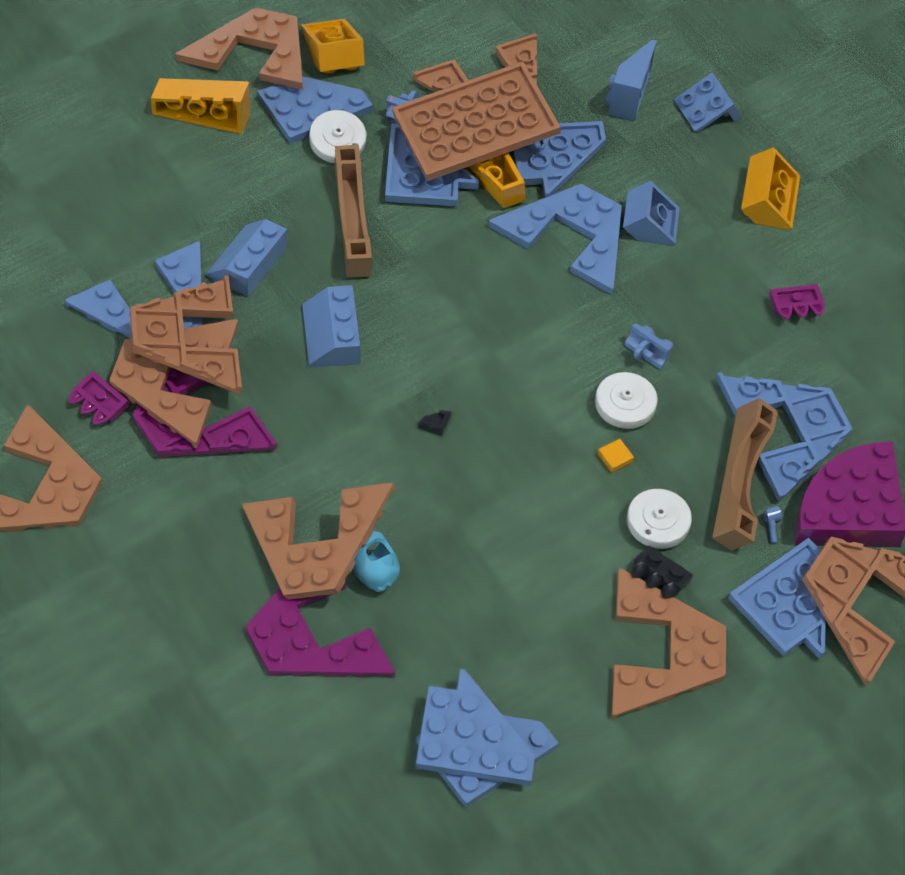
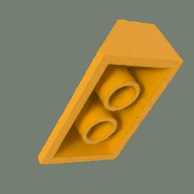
M774 147L750 156L741 210L755 224L790 230L793 227L800 175Z

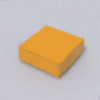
M621 439L598 449L597 454L611 473L634 462V456Z

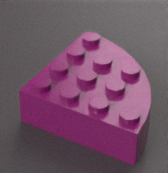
M893 441L874 442L854 447L837 455L818 471L811 480L799 508L795 524V546L807 538L816 546H824L830 537L843 539L848 543L864 544L863 547L901 546L905 537V513Z

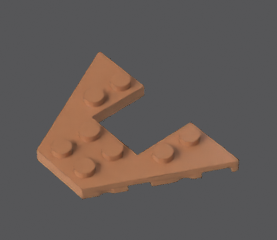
M254 8L175 54L178 62L218 71L238 42L274 50L259 72L260 80L303 90L297 16Z
M536 33L495 47V53L505 68L524 62L537 85ZM455 59L413 72V80L434 93L469 81Z
M225 275L223 280L208 285L204 282L199 284L198 287H189L174 292V296L163 300L156 298L146 304L130 307L132 352L236 394H241L242 383L238 349L186 347L183 316L232 318L233 308L229 275Z
M238 319L185 328L186 347L231 348L238 329ZM125 339L110 377V386L119 393L125 394L127 399L134 404L138 403L148 411L150 416L161 424L168 425L173 433H179L190 441L194 448H197L211 409V400L163 391L171 367L132 352L131 339Z
M27 405L4 444L5 452L50 467L29 504L0 494V531L8 533L26 531V528L32 527L53 529L58 526H80L102 485V479Z
M393 483L343 489L341 492L338 539L294 545L296 501L292 497L243 504L246 515L281 591L288 600L337 594L341 591L346 576L352 571L356 563L354 561L361 546L367 544L374 531V525L382 517V509L391 492L396 491V486Z
M830 537L803 576L802 581L862 682L867 685L873 679L895 641L852 610L851 607L872 574L905 598V556L896 551L883 548L876 550L863 547L864 544L848 543L843 539Z
M619 568L617 573L615 621L670 626L669 670L615 664L613 668L611 720H615L617 716L637 709L639 711L646 709L648 705L660 704L674 699L678 694L690 690L692 692L699 690L706 684L724 681L726 676V626L674 597L663 598L660 589L648 588L645 581L640 578H634L631 576V573Z

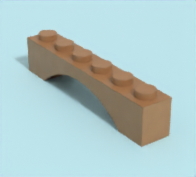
M359 145L335 146V174L347 278L371 276L372 254L365 218Z
M760 398L737 408L712 539L731 551L751 544L755 540L758 519L753 512L750 501L751 480L758 458L767 441L774 433L778 412Z

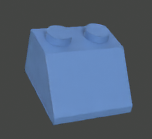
M650 180L628 191L623 228L638 241L670 246L675 245L680 207Z

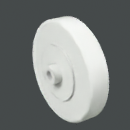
M331 110L322 113L313 121L310 127L309 142L312 150L318 157L327 162L335 163V146L359 145L360 154L363 152L366 144V129L362 121L352 113L343 110Z
M629 372L614 373L606 377L599 384L595 397V406L599 415L609 424L625 429L637 428L649 422L655 414L658 402L657 393L653 385L644 377Z
M649 489L639 493L631 501L627 513V525L635 539L646 546L657 549L671 548L681 543L688 535L692 522L691 510L685 500L676 493L665 489Z

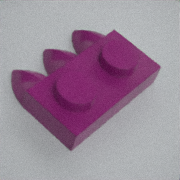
M818 284L770 289L769 297L775 315L779 314L786 320L794 312L802 318L806 317L808 311H812L818 316H821L824 312L825 303Z
M93 370L72 390L69 396V404L79 403L84 400L81 406V414H89L96 411L93 417L94 425L103 424L107 421L112 423L130 406L129 401Z

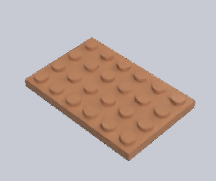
M524 62L392 107L393 116L427 181L561 133L559 123Z

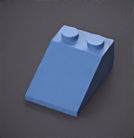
M656 40L648 42L619 65L616 75H611L608 88H611L612 91L609 90L606 104L609 105L608 115L635 121L651 74Z

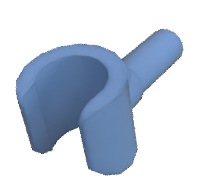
M779 506L768 508L763 516L764 522L768 524L771 544L777 543L775 522L782 520Z

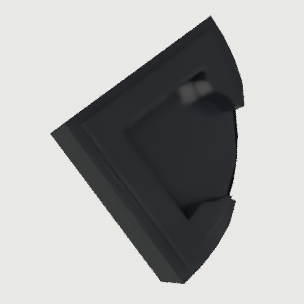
M441 410L439 413L426 415L418 423V429L442 437L450 422L452 412Z

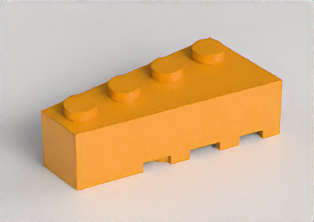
M159 78L151 96L152 115L243 134L251 115L249 82Z
M509 153L465 168L479 180L483 188L503 208L526 200L525 182Z

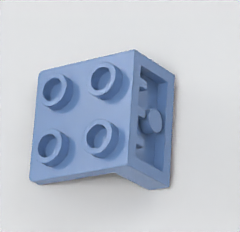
M713 72L675 98V102L696 133L723 114L725 117L730 115L734 122L743 117Z

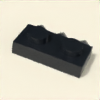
M648 546L636 557L630 571L631 576L634 578L648 575L646 578V586L648 588H656L663 585L661 589L663 598L677 596L691 582L693 577L692 573L651 546Z

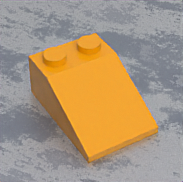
M345 19L301 25V30L314 65L320 72L329 74L334 73L337 69L355 70L358 66L365 65L363 38Z

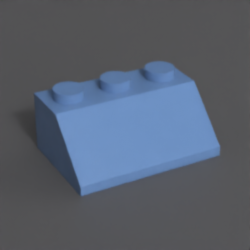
M267 219L245 225L209 269L206 277L217 282L223 280L225 275H229L230 289L249 297L288 248L287 229Z
M353 285L327 287L302 304L309 368L360 364V340Z

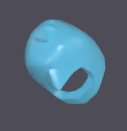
M373 531L367 544L361 546L354 559L356 563L352 571L369 589L375 590V592H382L391 587L398 578L400 564L397 555L384 535ZM379 542L377 548L367 555L366 550L369 546Z

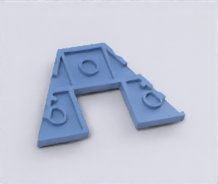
M579 184L489 220V228L527 249H530L554 220L592 239L590 244L571 265L570 272L610 295L613 294L622 205L583 184Z
M199 241L155 260L156 268L173 292L189 287L195 288L202 283L201 247ZM111 280L65 299L67 308L72 307L86 314L88 319L100 322L108 330L116 334L121 333L131 339L130 309ZM183 316L184 329L203 325L202 317Z
M722 372L717 373L716 380L735 417L738 407L758 398L773 408L783 406L801 440V443L761 453L758 458V463L778 502L790 493L851 434L853 428L831 388L811 387L799 383L797 386L784 385L778 380L764 378L756 380L750 376H745L743 379L723 376Z

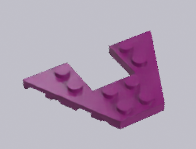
M171 367L163 391L185 395L209 382ZM139 405L133 412V420L158 457L277 449L276 441L251 406L204 428L197 448H194L192 443L179 433H173L168 425L161 424L150 416L148 411Z
M344 583L341 591L346 589V583ZM279 588L246 625V633L269 676L289 674L294 677H306V674H324V677H346L348 675H354L357 678H365V675L395 677V671L371 628H367L321 649L319 648L299 609L333 594L288 600L283 595L281 588Z

